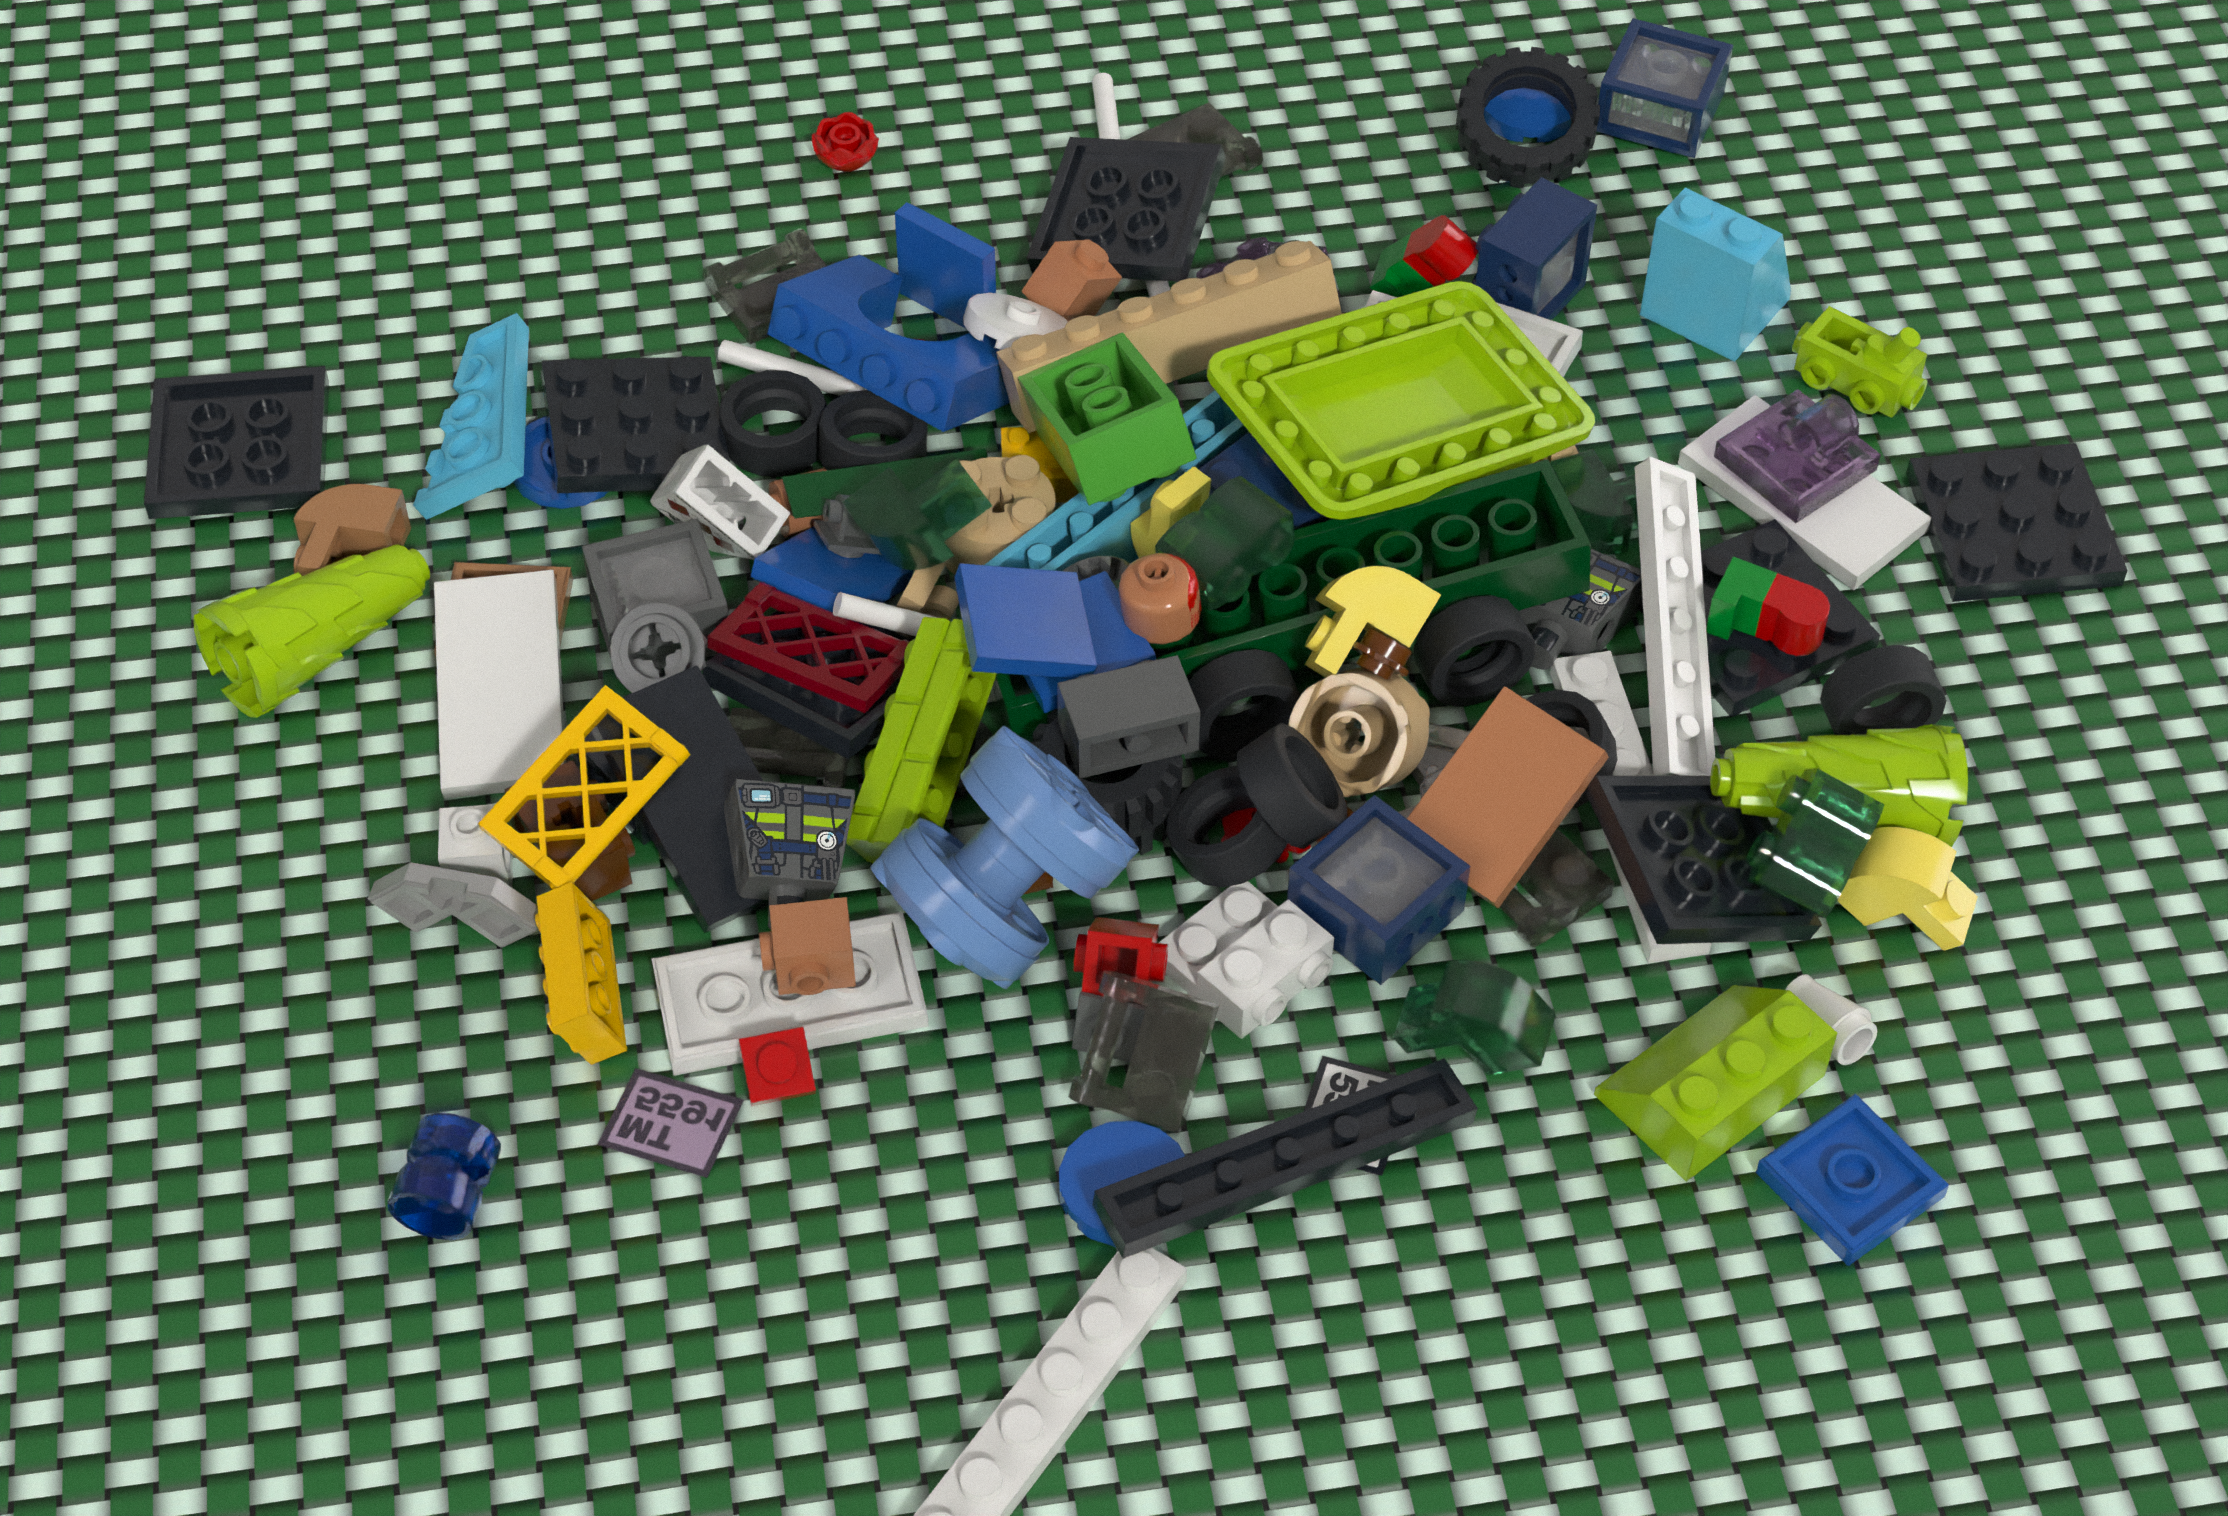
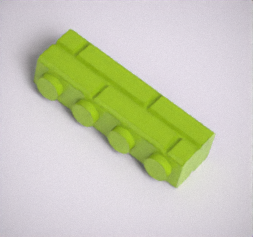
M923 617L916 638L910 641L905 649V668L896 693L892 694L886 702L884 709L885 723L876 748L872 749L866 757L864 764L865 778L856 803L853 804L846 844L868 862L874 863L899 833L904 829H909L919 818L929 820L941 828L944 826L961 778L960 775L967 761L997 673L972 671L962 619L949 621L946 618Z

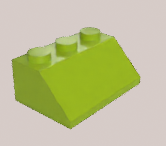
M1733 985L1596 1086L1594 1095L1687 1182L1823 1078L1838 1033L1790 990Z

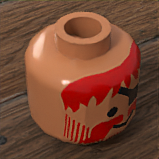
M1154 553L1142 556L1130 563L1121 574L1118 588L1121 613L1125 625L1134 634L1146 638L1152 644H1167L1184 638L1198 624L1201 612L1199 583L1194 569L1184 559L1172 554Z

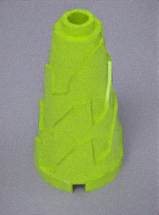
M399 544L371 552L364 556L351 555L304 576L297 572L257 590L255 587L248 588L198 609L199 613L195 614L193 618L196 641L211 675L214 676L223 671L229 680L233 682L222 688L221 691L242 713L249 717L257 718L299 693L298 687L344 659L343 652L388 626L386 622L388 619L423 595L425 581L430 579V570L419 551L414 548L408 550Z
M1930 724L1917 728L1868 729L1864 735L1808 736L1807 741L1742 743L1736 748L1727 749L1723 758L1714 759L1710 773V787L1714 796H1721L1725 807L1739 808L1742 814L1802 821V827L1858 834L1881 827L1908 828L1934 836L1952 847L1958 838L1964 820L1948 819L1952 804L1967 805L1968 766L1960 733H1951L1952 729L1955 728L1953 726Z

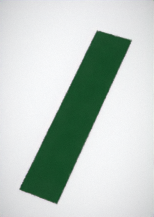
M986 449L784 476L782 480L794 519L823 515L826 499L835 500L838 494L879 498L882 503L881 506H887L890 499L921 501L938 498L940 488L946 480L947 470L952 464L963 460L974 461L987 458L988 455Z

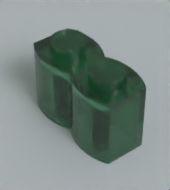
M1237 476L1215 490L1198 511L1184 516L1170 527L1155 545L1156 553L1172 554L1180 557L1194 569L1199 583L1201 605L1207 610L1212 611L1226 602H1233L1240 598L1247 590L1252 575L1258 574L1270 566H1277L1287 558L1295 540L1293 513L1244 477Z
M1818 768L1805 769L1801 776L1793 774L1783 786L1776 801V808L1782 810L1777 825L1771 833L1766 830L1763 831L1750 849L1747 864L1753 868L1748 882L1814 917L1826 918L1839 899L1850 877L1855 861L1869 841L1885 804Z

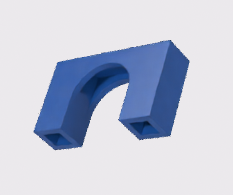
M859 254L778 284L768 335L942 432L1010 403L996 354L997 351H1000V349L995 348L997 339L985 334L983 341H979L968 333L948 341H923L903 337L885 330V328L890 327L892 324L902 277Z

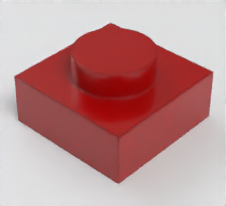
M804 1026L739 1039L751 1106L816 1094Z

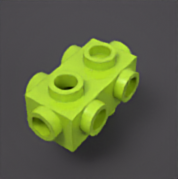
M1828 306L1814 323L1806 322L1801 327L1792 346V351L1797 353L1794 369L1801 372L1803 380L1809 386L1818 390L1826 389L1829 386L1849 396L1853 406L1860 412L1874 414L1879 411L1891 418L1902 406L1913 410L1922 398L1927 386V380L1922 378V373L1928 354L1916 349L1921 342L1919 333L1913 328L1905 327L1895 337H1892L1831 306Z

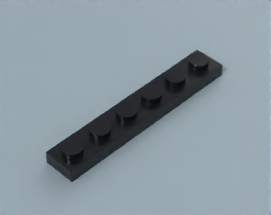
M1444 1058L1094 1191L1092 1206L1121 1257L1124 1259L1470 1125L1474 1122L1478 1108Z

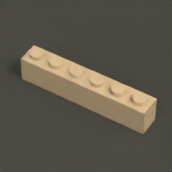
M1292 241L1279 246L1273 254L1256 260L1244 259L1234 261L1225 266L1222 272L1203 279L1188 278L1175 283L1171 290L1149 298L1134 297L1127 299L1118 306V309L1096 317L1086 315L1074 318L1066 323L1065 328L1051 333L1023 336L1015 340L1011 347L997 351L996 354L1012 412L1027 432L1030 433L1036 431L1018 377L1123 332L1163 382L1167 384L1207 369L1213 354L1220 350L1341 315L1342 312L1331 259L1311 241Z

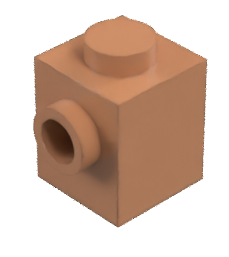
M1090 240L1054 242L1022 289V293L1028 300L1051 309L1069 322L1080 316H1095L1122 279V276L1108 262L1109 257L1105 250Z
M847 897L769 906L772 931L759 933L763 971L776 970L779 995L794 993L814 995L829 989L856 987Z

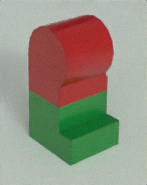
M1446 215L1436 217L1382 250L1369 288L1398 298L1445 284L1446 281L1458 278L1472 264L1478 253L1475 248L1477 242L1464 233Z
M1733 556L1713 595L1706 633L1728 640L1733 629L1766 641L1770 640L1779 650L1795 656L1809 655L1815 652L1822 644L1830 611V603L1822 591L1811 585Z

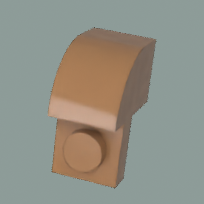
M347 484L325 490L308 500L294 517L301 544L297 549L294 559V574L299 572L304 576L351 555L364 556L395 544L404 546L410 533L411 525L403 491L401 489L368 484Z

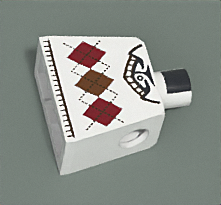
M703 445L682 454L650 500L655 508L675 524L698 519L710 551L752 560L766 551L790 515L787 509L709 445ZM746 519L745 526L742 530H739L737 522Z

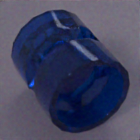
M452 1113L425 1115L418 1122L406 1153L408 1163L399 1170L388 1198V1211L396 1221L418 1234L442 1240L465 1238L472 1231L483 1201V1191L481 1189L490 1183L500 1156V1141L488 1128L470 1118Z

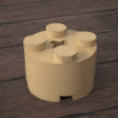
M1016 455L1011 458L987 457L974 461H958L948 468L946 480L942 484L938 495L940 550L943 562L946 564L945 566L954 575L960 563L985 565L1056 511L1053 486L1049 479L1040 471L1039 464L1034 458L1027 455Z
M1360 667L1336 673V675H1330L1308 687L1301 694L1292 710L1289 726L1295 728L1315 747L1333 772L1344 797L1369 794L1394 785L1411 774L1420 763L1427 747L1430 711L1426 701L1401 676L1393 673L1391 678L1387 680ZM1358 720L1362 724L1361 731L1365 734V741L1363 742L1358 741L1361 731L1353 726L1354 721Z

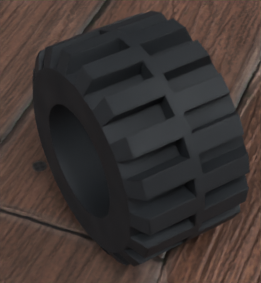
M1057 708L1047 715L1048 724H1038L1033 732V742L1031 744L1046 755L1054 756L1078 777L1058 724ZM1182 755L1106 772V774H1115L1126 778L1116 783L1100 784L1083 778L1079 780L1115 823L1135 842L1139 848L1138 853L1143 855L1153 850V839L1163 842L1167 838L1168 814L1178 796L1182 793L1183 758Z

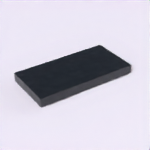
M696 665L622 697L656 726L662 728L675 740L683 744L690 753L688 759L675 770L637 814L703 932H709L768 904V900L743 898L737 893L724 814V802L736 779L763 781L699 667ZM609 714L591 731L596 741L623 739V725ZM630 732V738H638ZM650 747L631 749L633 781L643 780L662 759ZM624 750L602 751L619 782L626 781Z

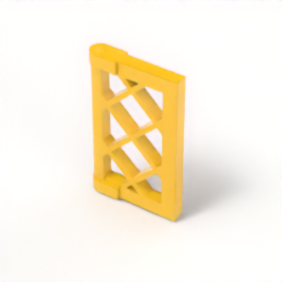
M605 685L478 823L479 828L531 869L552 890L570 882L574 883L675 770L688 759L690 753L683 744L675 740L662 728L656 726ZM607 714L623 725V739L585 742L586 736ZM630 732L638 738H630ZM650 747L662 759L643 780L633 781L631 749ZM624 750L626 781L588 785L586 753ZM579 753L581 785L543 788V783L570 754ZM627 792L628 796L600 827H591L589 795ZM582 796L584 828L546 831L544 799ZM528 800H537L539 832L518 833L507 824ZM585 838V844L563 868L547 856V842ZM539 842L540 850L537 847H535L532 843Z

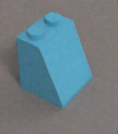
M1684 188L1656 218L1640 315L1735 362L1790 299L1791 286L1783 234L1690 189Z

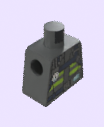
M1591 549L1590 591L1518 611L1535 642L1536 655L1531 666L1546 670L1553 665L1559 654L1569 657L1600 652L1639 610L1642 595L1641 569Z
M743 779L735 780L724 802V814L736 890L738 895L743 898L768 900V927L770 929V905L829 899L840 877L855 799V790Z

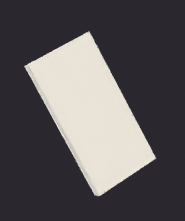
M1756 395L1752 396L1680 451L1678 465L1694 473L1696 478L1760 524L1776 519L1816 564L1852 590L1858 588L1928 532L1930 516Z
M554 570L434 582L440 785L444 799L505 792L504 789L513 786L564 730L557 585Z
M903 911L849 921L856 987L829 989L814 995H801L798 993L779 995L776 970L763 971L760 939L653 958V970L673 1076L743 1063L739 1039L803 1026L808 1050L929 1027L928 1013Z

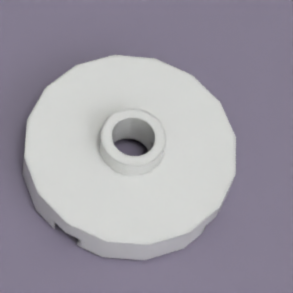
M998 293L974 295L968 300L963 316L964 326L974 338L983 341L984 335L987 334L997 339L995 348L1000 350L1011 347L1015 340L1023 336L1032 334L1045 335L1065 328L1068 322L1056 312L1035 302Z

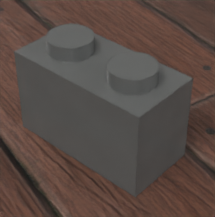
M1178 655L1155 661H1141L1133 666L1098 674H1085L1072 680L1057 683L1058 724L1079 779L1199 751L1200 709Z

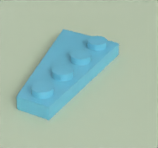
M517 313L469 335L452 386L459 395L450 408L444 410L439 426L446 434L441 449L431 451L425 468L432 477L428 488L418 490L413 504L426 520L493 489L506 487L516 479L524 476L529 327Z

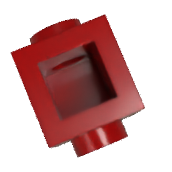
M1096 917L1088 929V933L1078 934L1076 941L1074 972L1083 973L1082 992L1108 998L1146 1002L1153 987V981L1164 982L1166 975L1168 944L1157 943L1159 924Z

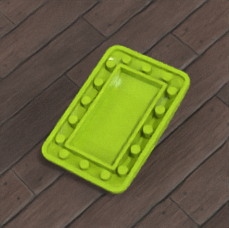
M1463 281L1445 283L1226 348L1213 354L1207 366V379L1211 386L1308 504L1318 513L1328 518L1339 520L1366 516L1417 503L1446 487L1531 464L1589 437L1595 424L1594 413L1586 402L1493 298L1481 287Z

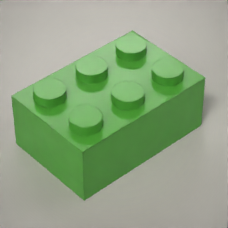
M1123 332L1018 377L1038 436L1089 506L1097 502L1115 500L1121 497L1127 489L1152 478L1170 476L1177 472L1182 465L1197 459L1177 397Z

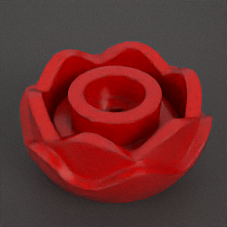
M845 112L833 118H824L820 121L817 132L812 134V145L817 157L826 166L841 172L855 171L866 165L877 151L879 137L875 135L872 123L861 119L852 112Z

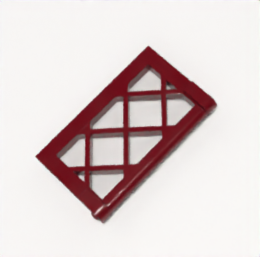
M760 582L745 596V600L708 635L709 649L863 713L869 710L898 677L901 678L905 668L904 653L909 643L907 640L897 639L853 620L834 616L831 611L779 591L776 587L764 582ZM769 607H772L786 614L764 617L763 613ZM816 625L838 635L816 638L812 626ZM801 627L806 638L803 640L774 643L770 631ZM760 633L764 645H758L740 636ZM864 647H870L888 656L868 659ZM854 649L858 661L827 665L822 652ZM812 654L816 666H809L790 657ZM863 675L865 677L860 686L841 679Z

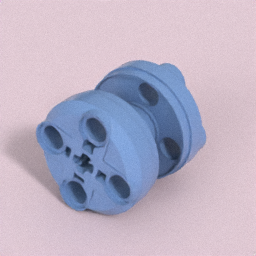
M1002 726L970 758L971 763L960 775L970 795L990 818L983 827L964 844L935 823L919 818L909 829H904L899 833L870 868L876 878L890 891L902 909L918 925L927 941L940 954L955 965H963L980 977L993 981L998 986L1007 989L1014 981L1019 980L1039 959V953L1049 943V937L1043 925L1021 898L1035 881L1046 871L1073 892L1090 899L1101 888H1107L1127 867V863L1135 856L1139 848L1089 794L1088 789L1071 770L1054 756L1046 755L1009 728Z

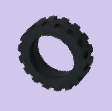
M1520 47L1506 49L1505 55L1498 57L1495 53L1484 59L1483 66L1480 69L1475 67L1467 76L1466 86H1462L1456 118V130H1459L1458 143L1462 152L1467 150L1470 164L1476 170L1481 167L1487 171V178L1498 183L1500 179L1509 181L1510 187L1524 188L1525 184H1535L1541 177L1548 181L1556 178L1562 181L1571 176L1573 168L1575 166L1580 168L1588 158L1589 149L1593 148L1600 115V105H1596L1598 93L1594 84H1588L1586 81L1587 73L1579 65L1575 68L1568 63L1569 58L1558 52H1556L1555 56L1545 54V49L1540 47H1531V51H1520ZM1529 88L1544 91L1558 99L1569 112L1572 123L1565 136L1549 145L1529 148L1512 145L1496 136L1485 122L1484 109L1491 99L1507 90Z

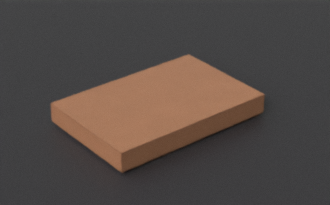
M1504 686L1407 819L1469 864L1471 867L1468 889L1498 909L1609 757L1604 749Z

